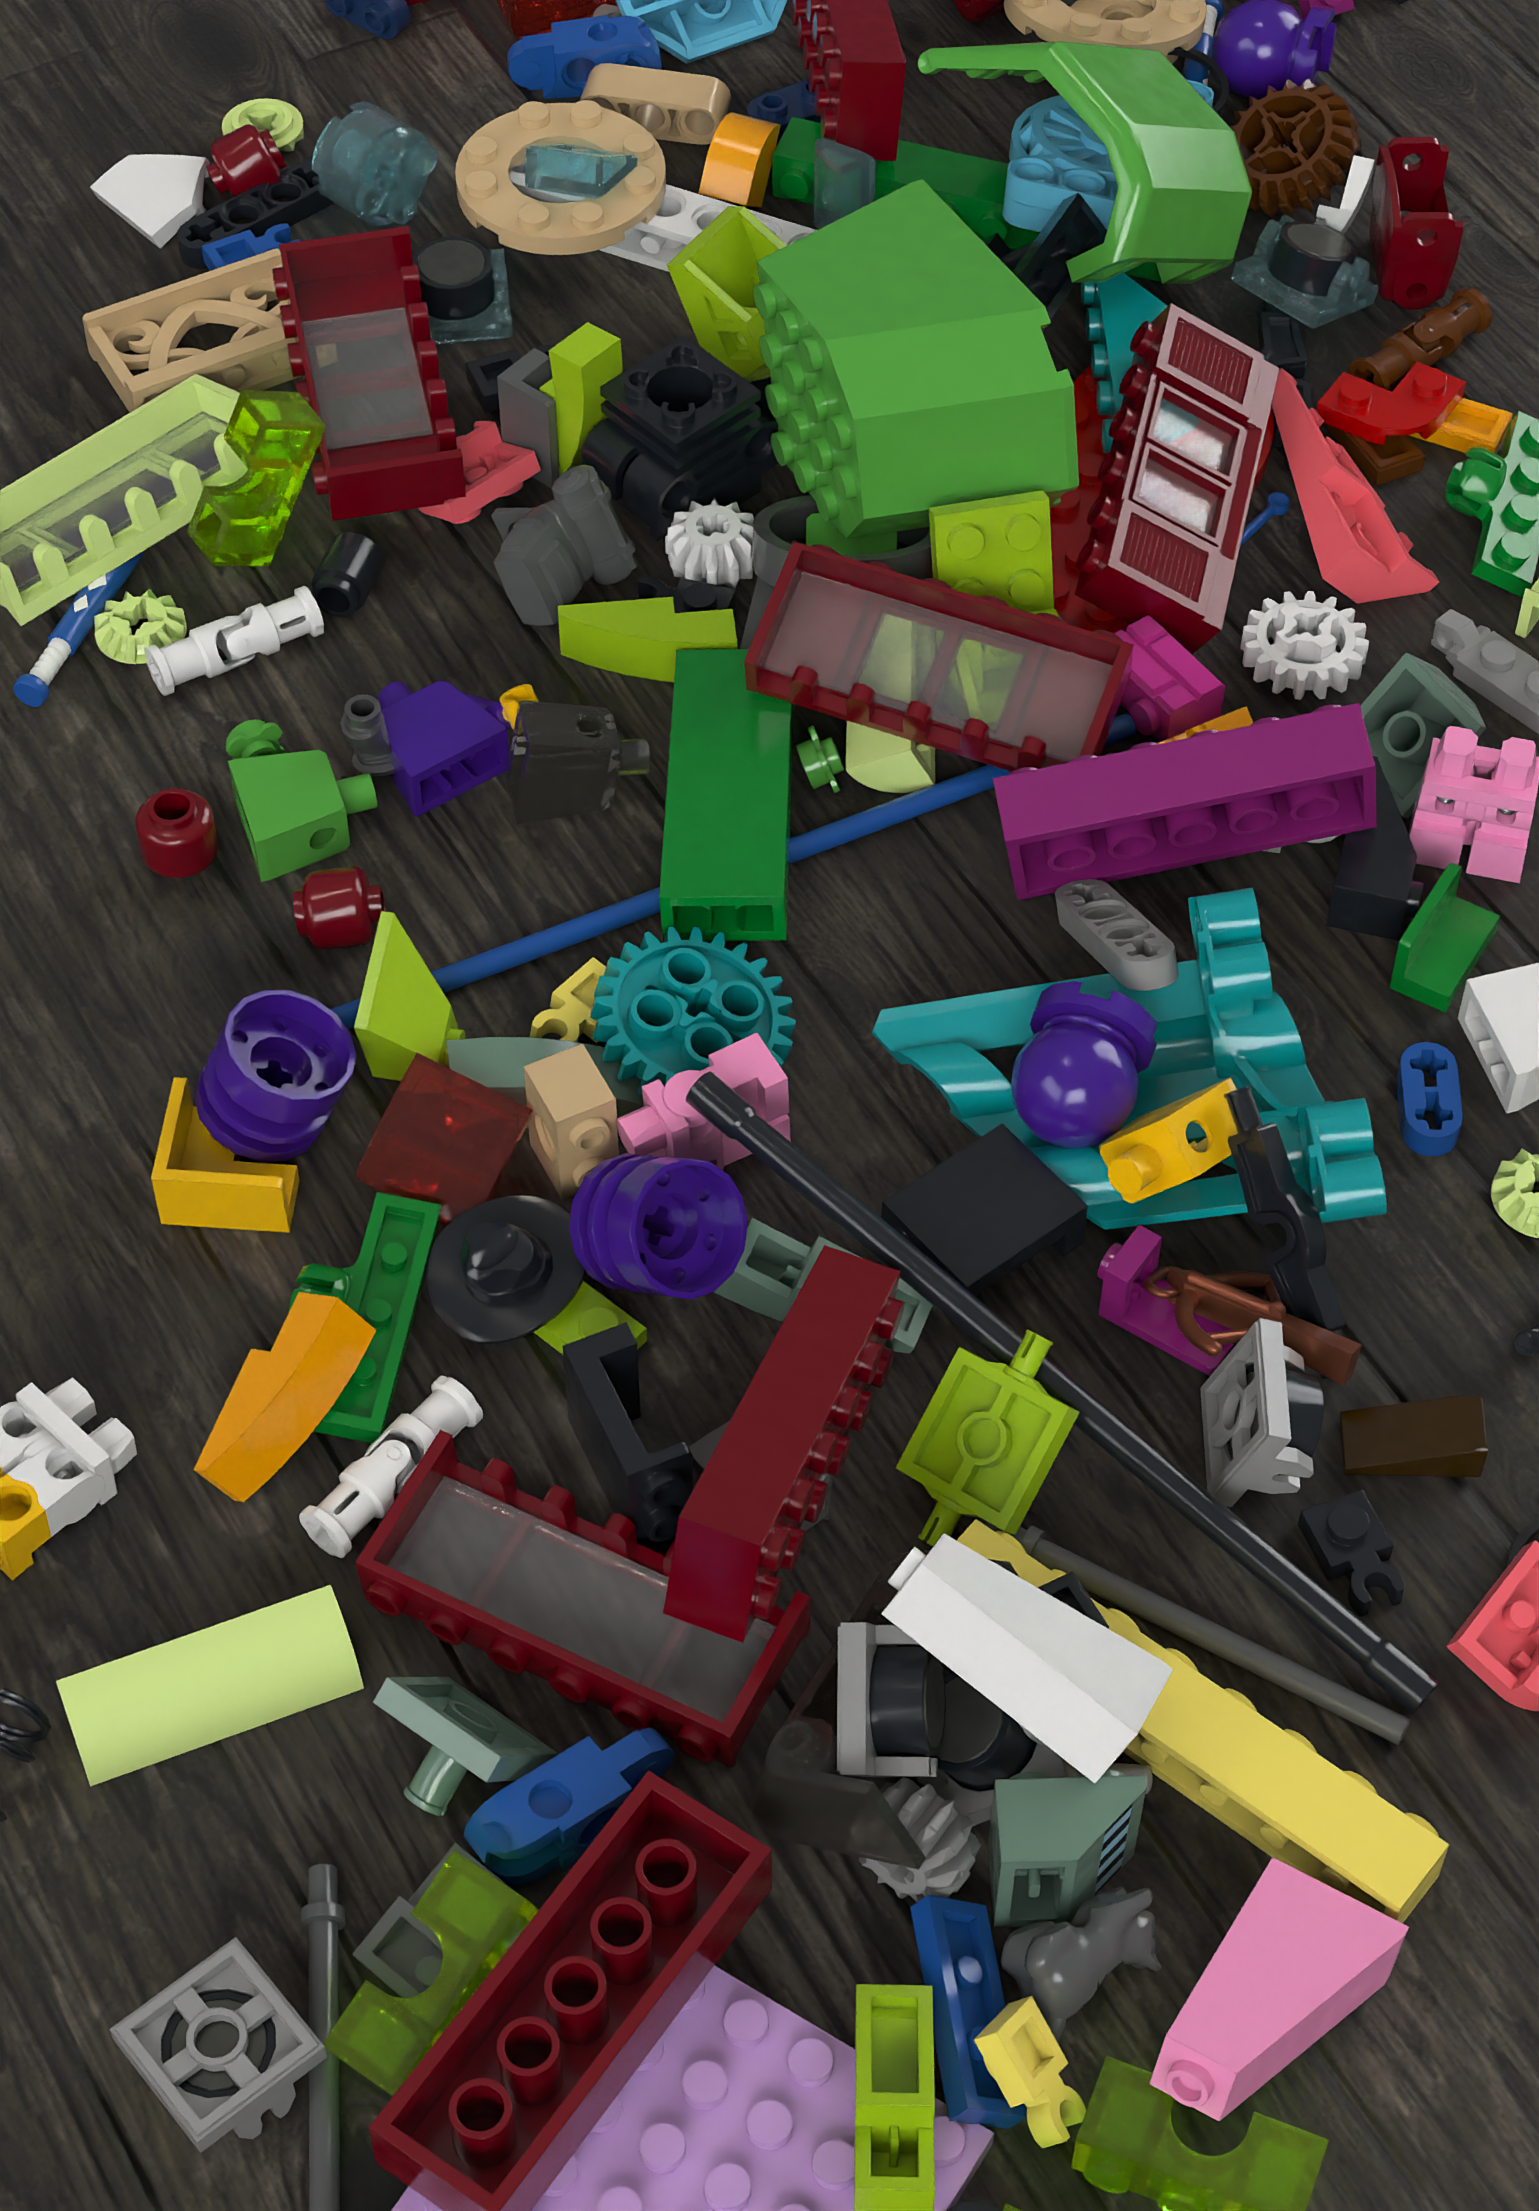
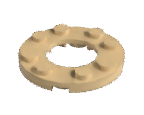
M1004 0V10L1008 19L1024 35L1034 30L1039 38L1048 42L1063 41L1154 50L1161 52L1166 58L1168 53L1174 51L1176 47L1180 46V48L1188 51L1198 43L1204 29L1207 6L1205 0H1135L1140 4L1153 6V11L1139 18L1107 20L1091 13L1075 11L1061 0Z
M582 100L576 103L544 104L537 101L524 103L518 110L497 117L477 130L463 146L455 169L458 202L469 222L476 229L483 225L485 228L498 234L500 244L535 254H580L615 245L625 240L624 231L635 226L640 221L647 225L654 218L663 203L666 193L665 158L662 149L651 133L629 117L613 110L602 108L598 103L590 100ZM564 144L574 146L577 152H582V147L591 150L596 160L610 165L612 174L610 181L598 193L580 201L551 203L538 201L522 194L512 184L510 172L512 167L526 162L531 151L540 148V153H546L549 146Z

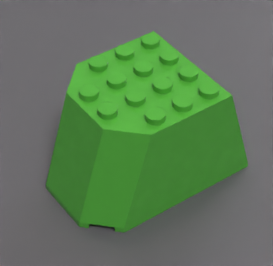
M923 179L911 182L757 261L759 285L754 286L753 294L757 310L764 319L766 334L760 336L759 344L763 360L770 369L771 384L766 386L765 394L769 409L778 424V432L771 435L773 452L778 463L781 466L787 465L793 472L801 492H809L816 501L822 518L825 521L831 520L845 539L929 527L930 507L1043 490L1049 497L1050 508L1061 502L1060 496L1075 490L1079 486L1074 384L1068 368L1057 372L1041 330V328L1047 327L1051 323L1045 306Z

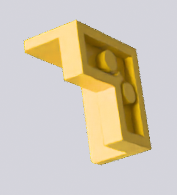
M174 1077L151 1176L161 1224L289 1233L300 1181L297 1165L240 1162V1155L233 1153L216 1141L199 1119L197 1108L193 1106L188 1078Z

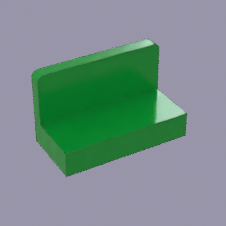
M1452 862L1448 864L1401 937L1389 986L1392 990L1446 1013L1496 933L1500 915L1456 897L1462 867Z

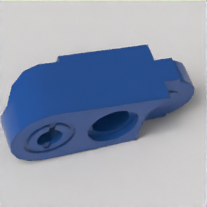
M608 15L554 22L551 23V33L522 36V40L514 43L507 55L510 78L517 85L526 87L528 90H543L544 99L581 97L589 73L599 64L612 63L659 70L662 68L660 49L649 26H646L639 18L631 16L608 18Z
M653 1728L636 1730L603 1751L588 1736L498 1791L485 1801L470 1818L463 1836L486 1868L506 1883L524 1886L539 1881L558 1867L564 1872L579 1860L648 1770L658 1777H661L667 1771L673 1761L674 1752L658 1731Z

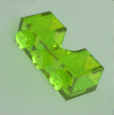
M241 390L223 439L248 470L241 478L231 484L204 486L187 530L188 535L213 566H270L326 427V424L299 392Z
M453 1850L410 1914L429 1927L441 1943L443 1961L438 1977L427 1990L409 1998L393 1997L365 1980L323 2045L331 2053L393 2096L539 1909L526 1898Z
M1106 2056L1076 2138L1071 2168L1083 2172L1088 2182L1111 2193L1122 2194L1130 2190L1156 2200L1158 2206L1163 2211H1306L1329 2139L1254 2112L1244 2140L1233 2151L1219 2156H1207L1196 2153L1187 2148L1175 2134L1171 2118L1176 2100L1171 2095L1149 2084L1153 2073Z

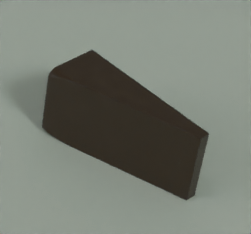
M1449 1396L1340 1412L1344 1475L1481 1477L1488 1453L1482 1396Z

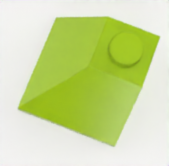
M381 911L354 1029L373 1077L446 1087L450 1073L446 1040L466 1039L465 1030L458 1028L451 1004L395 914Z

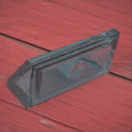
M823 137L816 140L814 162V225L818 230L875 201V159L867 153Z
M568 144L530 145V148H526L525 184L528 188L598 199L607 194L637 167L638 158L632 154Z

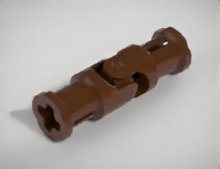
M1461 288L1452 296L1449 304L1443 308L1435 307L1421 316L1418 323L1413 322L1385 339L1380 345V350L1370 357H1359L1354 360L1349 366L1348 374L1390 391V388L1401 382L1417 361L1427 366H1432L1439 359L1456 351L1460 347L1462 339L1471 333H1482L1488 329L1493 318L1488 300L1475 288Z

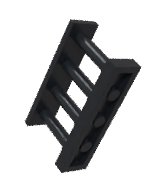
M1077 193L1063 200L1035 241L1011 251L999 234L995 233L989 236L985 244L1045 306L1051 320L1076 284L1072 283L1066 261L1103 244L1107 229L1080 193Z

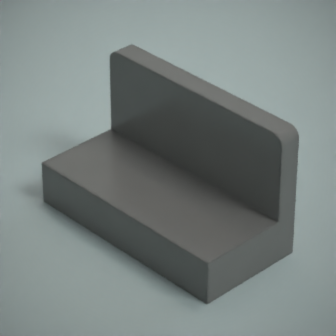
M533 348L497 376L502 442L535 451L541 471L531 477L548 487H552L559 477L556 408L554 400L539 390L541 386L552 379L550 357Z

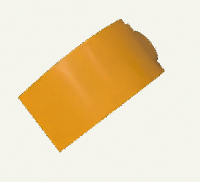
M733 112L728 113L720 122L711 141L698 194L744 206L762 207L772 166V154L778 145L776 143L781 125Z

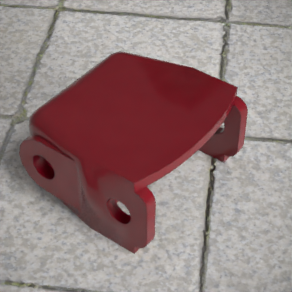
M1397 137L1392 139L1387 146H1379L1369 236L1379 293L1384 300L1395 301L1397 305L1404 309H1422L1445 296L1458 259L1463 234V221H1455L1454 216L1449 213L1443 184L1449 148L1448 145H1440L1439 140L1435 137ZM1410 154L1422 156L1421 160L1416 164L1408 165L1403 163L1404 158ZM1406 210L1412 212L1404 215L1401 219V211Z

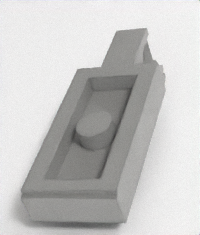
M1452 609L1440 616L1435 621L1436 625L1431 645L1447 655L1445 658L1454 667L1453 676L1539 734V661L1495 631L1491 632L1490 628L1482 625L1476 628L1473 620Z

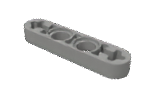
M1095 879L1079 880L1064 884L1056 890L1055 899L1060 925L1124 987L1136 991H1149L1169 986L1177 980L1179 974L1173 942L1108 883Z

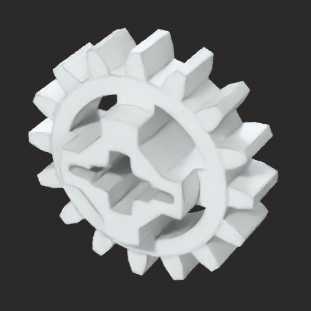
M1290 591L1284 592L1281 604L1266 598L1263 600L1262 611L1251 610L1249 612L1248 623L1243 627L1240 648L1244 650L1242 663L1244 667H1255L1253 679L1257 683L1271 679L1273 681L1272 692L1275 694L1288 687L1293 689V695L1298 700L1302 699L1305 690H1313L1319 699H1325L1327 687L1331 686L1342 693L1346 691L1348 679L1358 680L1360 678L1362 664L1366 662L1369 640L1365 639L1367 627L1365 623H1353L1355 616L1353 608H1347L1342 611L1336 610L1337 598L1331 596L1324 603L1316 602L1314 591H1308L1304 600H1296ZM1270 637L1274 639V643L1272 645H1270L1268 642V639ZM1337 645L1341 649L1340 653L1335 650Z

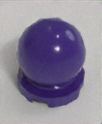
M1250 0L1232 8L1219 22L1212 43L1213 60L1227 77L1229 91L1249 100V96L1260 100L1267 96L1268 85L1275 88L1276 91H1280L1288 79L1296 83L1298 88L1307 79L1312 83H1316L1318 71L1329 72L1337 23L1331 22L1335 15V10L1314 6L1311 8L1307 18L1302 19L1293 6L1279 0Z
M1076 981L1056 983L1041 992L1030 1022L1033 1036L1027 1040L1015 1059L1012 1069L1011 1090L1012 1103L1020 1118L1035 1136L1058 1147L1088 1148L1097 1145L1120 1131L1131 1115L1137 1100L1138 1073L1149 1067L1157 1046V1042L1154 1039L1157 1023L1140 1004L1124 994L1112 990L1109 1000L1095 995L1079 993L1083 982Z

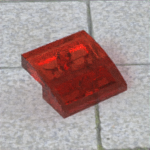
M416 1053L355 1173V1178L390 1195L440 1204V1220L449 1224L466 1210L491 1200L501 1181L502 1172L532 1118L533 1110Z

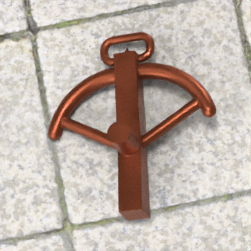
M1163 1266L1146 1278L1143 1283L1144 1289L1149 1294L1161 1299H1167L1169 1303L1175 1305L1174 1318L1181 1333L1194 1346L1211 1357H1217L1221 1354V1345L1238 1343L1259 1318L1282 1322L1283 1345L1303 1356L1304 1365L1342 1386L1353 1377L1362 1345L1286 1313L1285 1306L1282 1304L1273 1280L1268 1274L1231 1271L1207 1276L1195 1270ZM1167 1276L1166 1282L1173 1288L1170 1290L1162 1289L1155 1286V1284ZM1240 1289L1265 1291L1267 1301ZM1193 1313L1233 1330L1206 1333L1195 1321Z

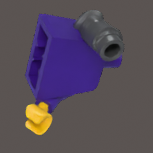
M395 681L385 686L377 699L370 695H357L350 698L345 704V712L340 723L348 743L354 748L353 766L364 774L369 773L370 776L390 775L410 811L415 817H418L509 770L510 757L507 729L520 730L525 725L523 724L525 723V718L541 715L544 711L530 684L511 688L501 695L500 701L495 702L472 694L462 693L447 681H437L415 693L405 683Z

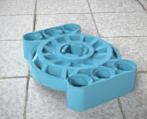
M1187 80L1212 107L1214 96L1212 89L1205 84ZM1061 95L1044 99L1027 108L1016 119L1011 133L1010 163L1007 170L1003 207L1004 219L1011 225L1019 228L1041 232L1063 200L1080 193L1104 227L1108 229L1118 185L1106 145Z

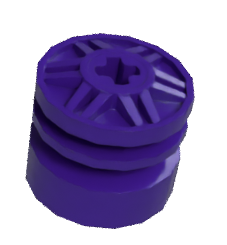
M263 990L243 998L229 1013L218 1035L216 1046L210 1052L206 1065L198 1077L194 1099L199 1119L216 1141L233 1153L256 1161H287L306 1153L320 1137L325 1123L332 1114L333 1106L340 1099L352 1077L356 1052L351 1033L336 1013L312 997L290 990Z
M624 1153L603 1160L584 1177L572 1201L569 1230L574 1253L590 1277L607 1288L695 1299L714 1292L734 1273L745 1250L748 1221L743 1197L731 1177L711 1162L688 1158Z

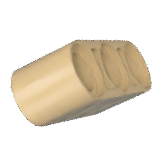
M604 63L595 66L589 73L580 101H594L602 108L613 110L629 117L643 126L655 139L706 145L711 143L716 129L727 115L731 93L724 82L711 76Z

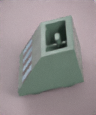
M1106 1770L1100 1779L1093 1783L1085 1775L1083 1777L1050 1778L1048 1775L1040 1772H1023L1009 1779L995 1780L988 1837L994 1927H1020L1034 1922L1052 1921L1056 1924L1061 1922L1070 1923L1074 1919L1080 1906L1085 1901L1093 1898L1134 1855L1146 1792L1145 1775L1125 1776L1116 1770Z

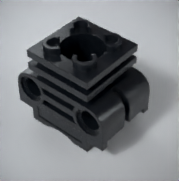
M683 335L600 387L601 396L606 399L601 404V412L607 418L592 429L582 449V465L593 466L600 480L609 487L612 494L611 498L615 501L621 499L624 508L649 526L650 536L659 541L668 535V528L671 527L674 513L688 512L692 501L702 506H707L712 503L715 497L719 506L725 507L734 502L740 505L761 491V474L778 464L771 443V435L778 432V424L761 412V408L755 404L761 399V391L687 336Z

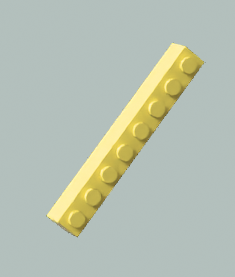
M977 1519L956 1540L1037 1588L1066 1574L1061 1570L1048 1569L1026 1554L1023 1546L1013 1536L1003 1531L994 1532ZM1091 1598L1107 1622L1109 1630L1151 1653L1173 1668L1170 1677L1141 1729L1123 1750V1753L1140 1765H1148L1152 1773L1271 1857L1403 1923L1439 1877L1449 1847L1447 1842L1439 1838L1434 1827L1416 1814H1404L1378 1796L1375 1788L1361 1775L1352 1771H1342L1317 1754L1314 1746L1298 1732L1290 1729L1282 1730L1260 1715L1251 1701L1240 1692L1230 1688L1223 1689L1199 1673L1194 1663L1180 1651L1173 1648L1165 1649L1140 1632L1136 1623L1128 1615L1117 1609H1106Z

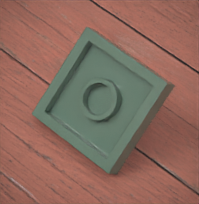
M387 1677L373 1701L374 1704L432 1744L411 1783L406 1786L403 1793L413 1804L437 1816L446 1813L450 1800L468 1770L486 1783L515 1781L559 1754L449 1677Z

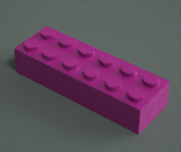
M1360 703L1346 706L1325 705L1308 714L1283 719L1277 717L1262 718L1245 727L1225 731L1204 730L1182 740L1162 744L1154 742L1141 743L1128 751L1099 757L1083 755L1065 764L1041 769L1025 767L1014 770L1007 776L993 778L1017 900L1055 893L1059 887L1073 881L1095 879L1110 882L1377 827L1376 766Z

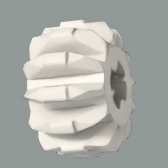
M715 497L710 505L702 506L692 501L688 512H675L671 527L668 528V535L665 536V552L668 554L674 577L714 585L724 584L733 589L736 588L739 579H751L753 575V514L741 513L737 502L725 507L719 506Z

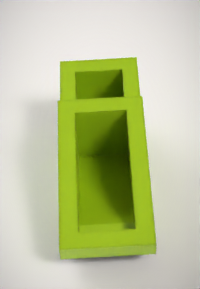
M588 322L549 350L553 378L539 388L540 392L551 397L555 402L559 476L572 467L582 464V449L587 436L597 424L607 418L601 412V404L606 399L601 396L600 387L622 374L623 371L621 339Z
M673 597L558 606L561 655L593 667L627 676L674 682L676 650L738 649L733 609L675 613Z
M856 1984L854 2211H934L935 2086L932 1986Z

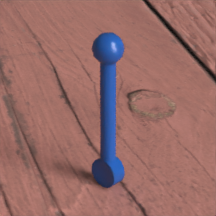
M1274 492L1268 496L1267 507L1244 528L1240 547L1271 517L1287 513L1290 499L1286 494Z

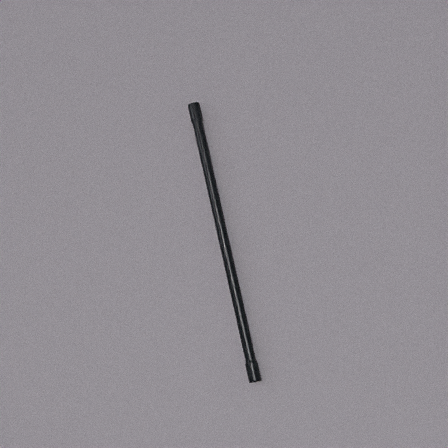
M713 1072L705 1073L693 1084L686 1096V1102L727 1137L741 1143L885 1266L901 1271L900 1278L999 1362L1010 1365L1024 1338L762 1119L750 1103ZM1045 1356L1034 1379L1042 1385L1048 1395L1080 1412L1074 1422L1075 1426L1355 1660L1370 1679L1408 1711L1414 1714L1440 1683L1436 1677L1393 1641L1384 1639Z

